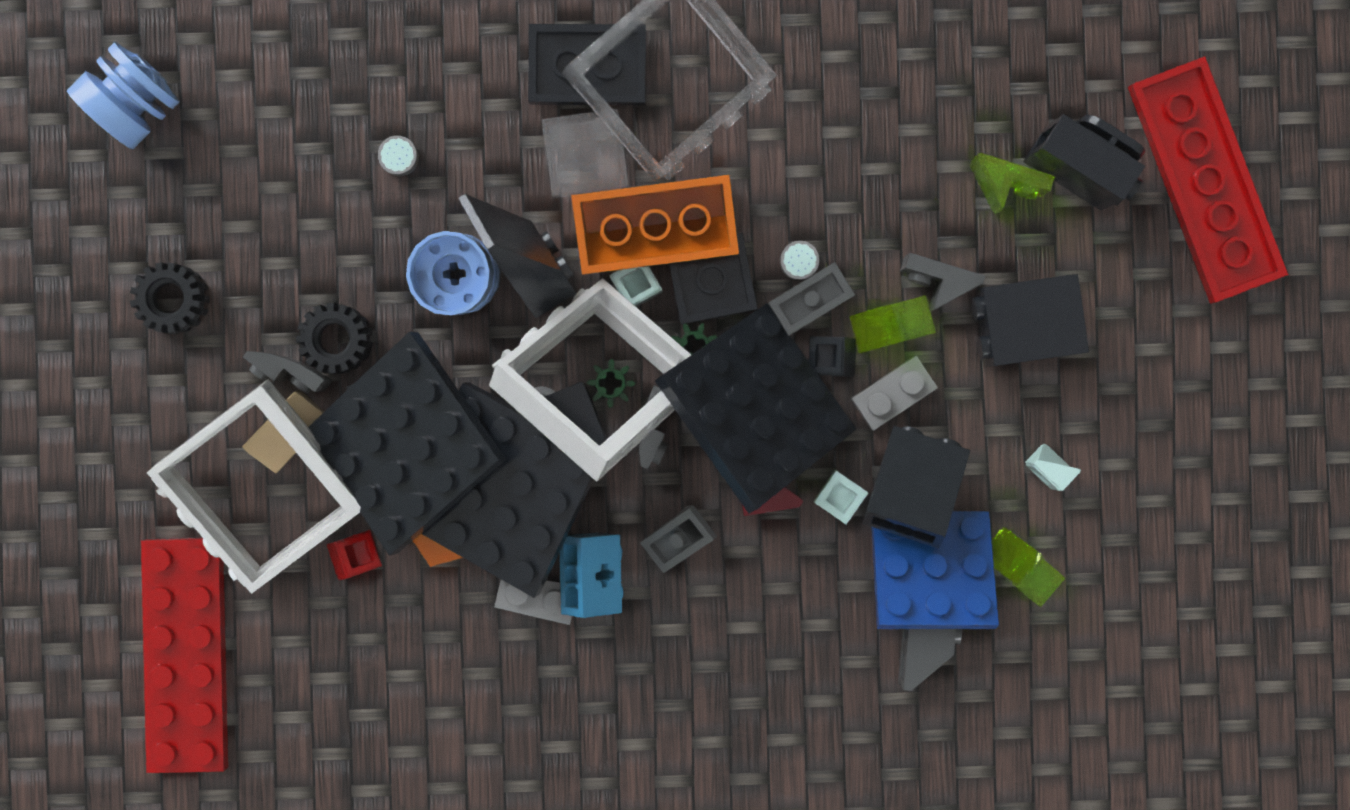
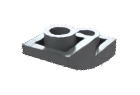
M247 351L243 356L245 360L252 364L249 370L261 380L285 381L289 374L293 376L290 378V382L307 394L311 390L314 392H325L333 381L315 368L285 356Z
M653 386L647 403L661 391L659 387ZM654 429L639 443L641 467L648 469L651 462L659 465L669 445L662 441L665 433Z

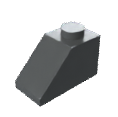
M902 629L898 684L903 690L912 691L954 655L955 644L960 645L962 629Z

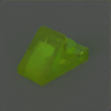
M981 152L972 159L970 164L995 214L1003 210L1010 187L1014 188L1013 193L1017 196L1036 199L1037 196L1041 197L1051 191L1055 179L1053 175Z
M926 295L849 316L859 353L936 333Z
M1002 527L992 539L994 569L1041 608L1065 580V577L1042 558V554L1007 528Z

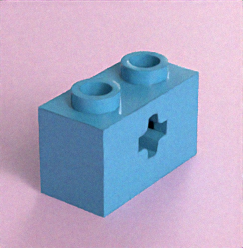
M587 533L567 535L560 550L561 614L587 618L622 613V548L619 534Z

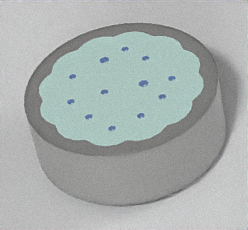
M398 135L391 136L380 145L378 160L383 169L394 176H405L416 168L419 161V153L416 146L408 138Z
M794 241L788 244L780 256V267L783 273L793 280L799 281L811 277L819 266V254L816 248L806 241Z

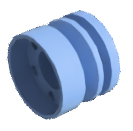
M114 42L108 48V51L118 61L119 65L116 66L105 57L100 56L96 62L107 77L102 81L97 76L85 71L67 89V92L77 105L106 132L126 147L134 149L151 132L149 125L141 114L146 111L152 116L163 120L166 114L155 100L158 98L172 109L180 101L171 91L165 78L137 53L135 54Z
M442 231L428 235L415 246L408 259L406 278L411 294L421 306L435 314L453 316L479 311L488 304L499 288L501 271L481 240L472 235ZM457 265L459 269L466 271V277L459 279V285L457 279H451L450 271H455Z

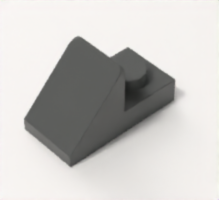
M913 253L904 256L900 272L909 274L908 280L916 284L930 286L931 281L936 282L928 312L983 284L985 279L984 275Z
M688 505L670 521L648 535L640 544L660 570L665 573L713 541L717 535L694 505Z

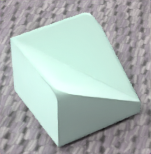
M649 266L622 269L609 275L618 292L635 307L663 292Z
M1042 444L1025 462L1026 466L1050 489L1063 491L1081 472V469L1070 467L1047 444Z

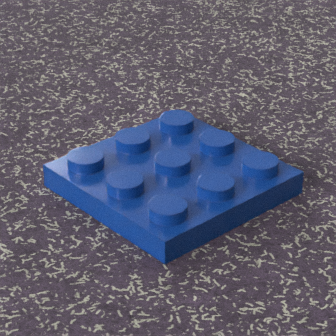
M953 511L946 536L939 549L871 527L877 629H996L998 627L989 511Z

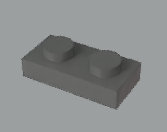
M834 262L768 302V305L789 336L855 296Z

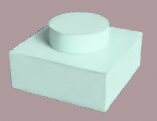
M834 470L813 502L847 525L868 492Z

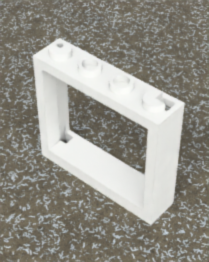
M603 278L590 289H580L574 296L572 303L566 308L562 306L556 308L548 317L546 324L539 330L536 327L530 329L521 339L519 346L513 351L509 349L504 350L501 358L492 365L494 372L489 384L492 389L596 482L675 410L669 400L660 391L599 446L520 375L594 314L663 374L691 356L689 352Z
M269 379L172 451L147 472L151 480L158 487L156 492L164 498L168 497L178 508L176 511L181 521L186 526L194 527L204 538L202 541L206 550L212 556L220 557L229 567L228 572L233 581L238 579L251 594L360 513L361 508L351 490L343 482L341 475L337 473L336 469L333 470L320 452V444L316 441L311 430ZM254 405L259 407L340 504V507L261 566L258 565L174 467Z

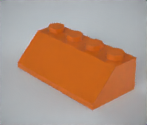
M730 175L571 195L582 275L739 254Z

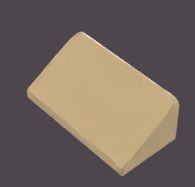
M295 391L286 399L288 404L308 427L324 412L303 391ZM269 419L242 446L247 453L274 473H278L296 454Z

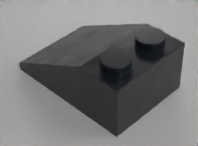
M467 194L458 198L486 249L535 318H538L576 294L568 281L574 274L562 255L557 259L554 258L553 254L558 252L559 249L547 231L540 235L532 221Z

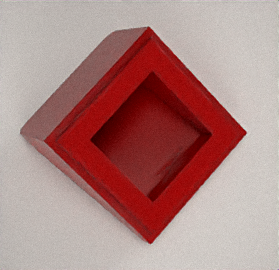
M370 530L327 544L338 580L348 579L382 566Z

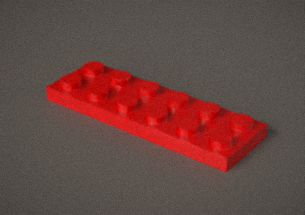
M1204 56L1131 84L1128 87L1129 93L1209 303H1216L1287 276L1288 272L1206 57Z
M204 538L141 540L146 773L224 772L228 768L224 562L220 557L216 558L206 550L202 541Z

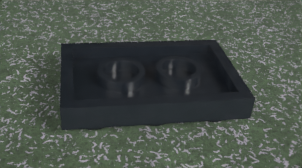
M529 24V104L646 106V24Z

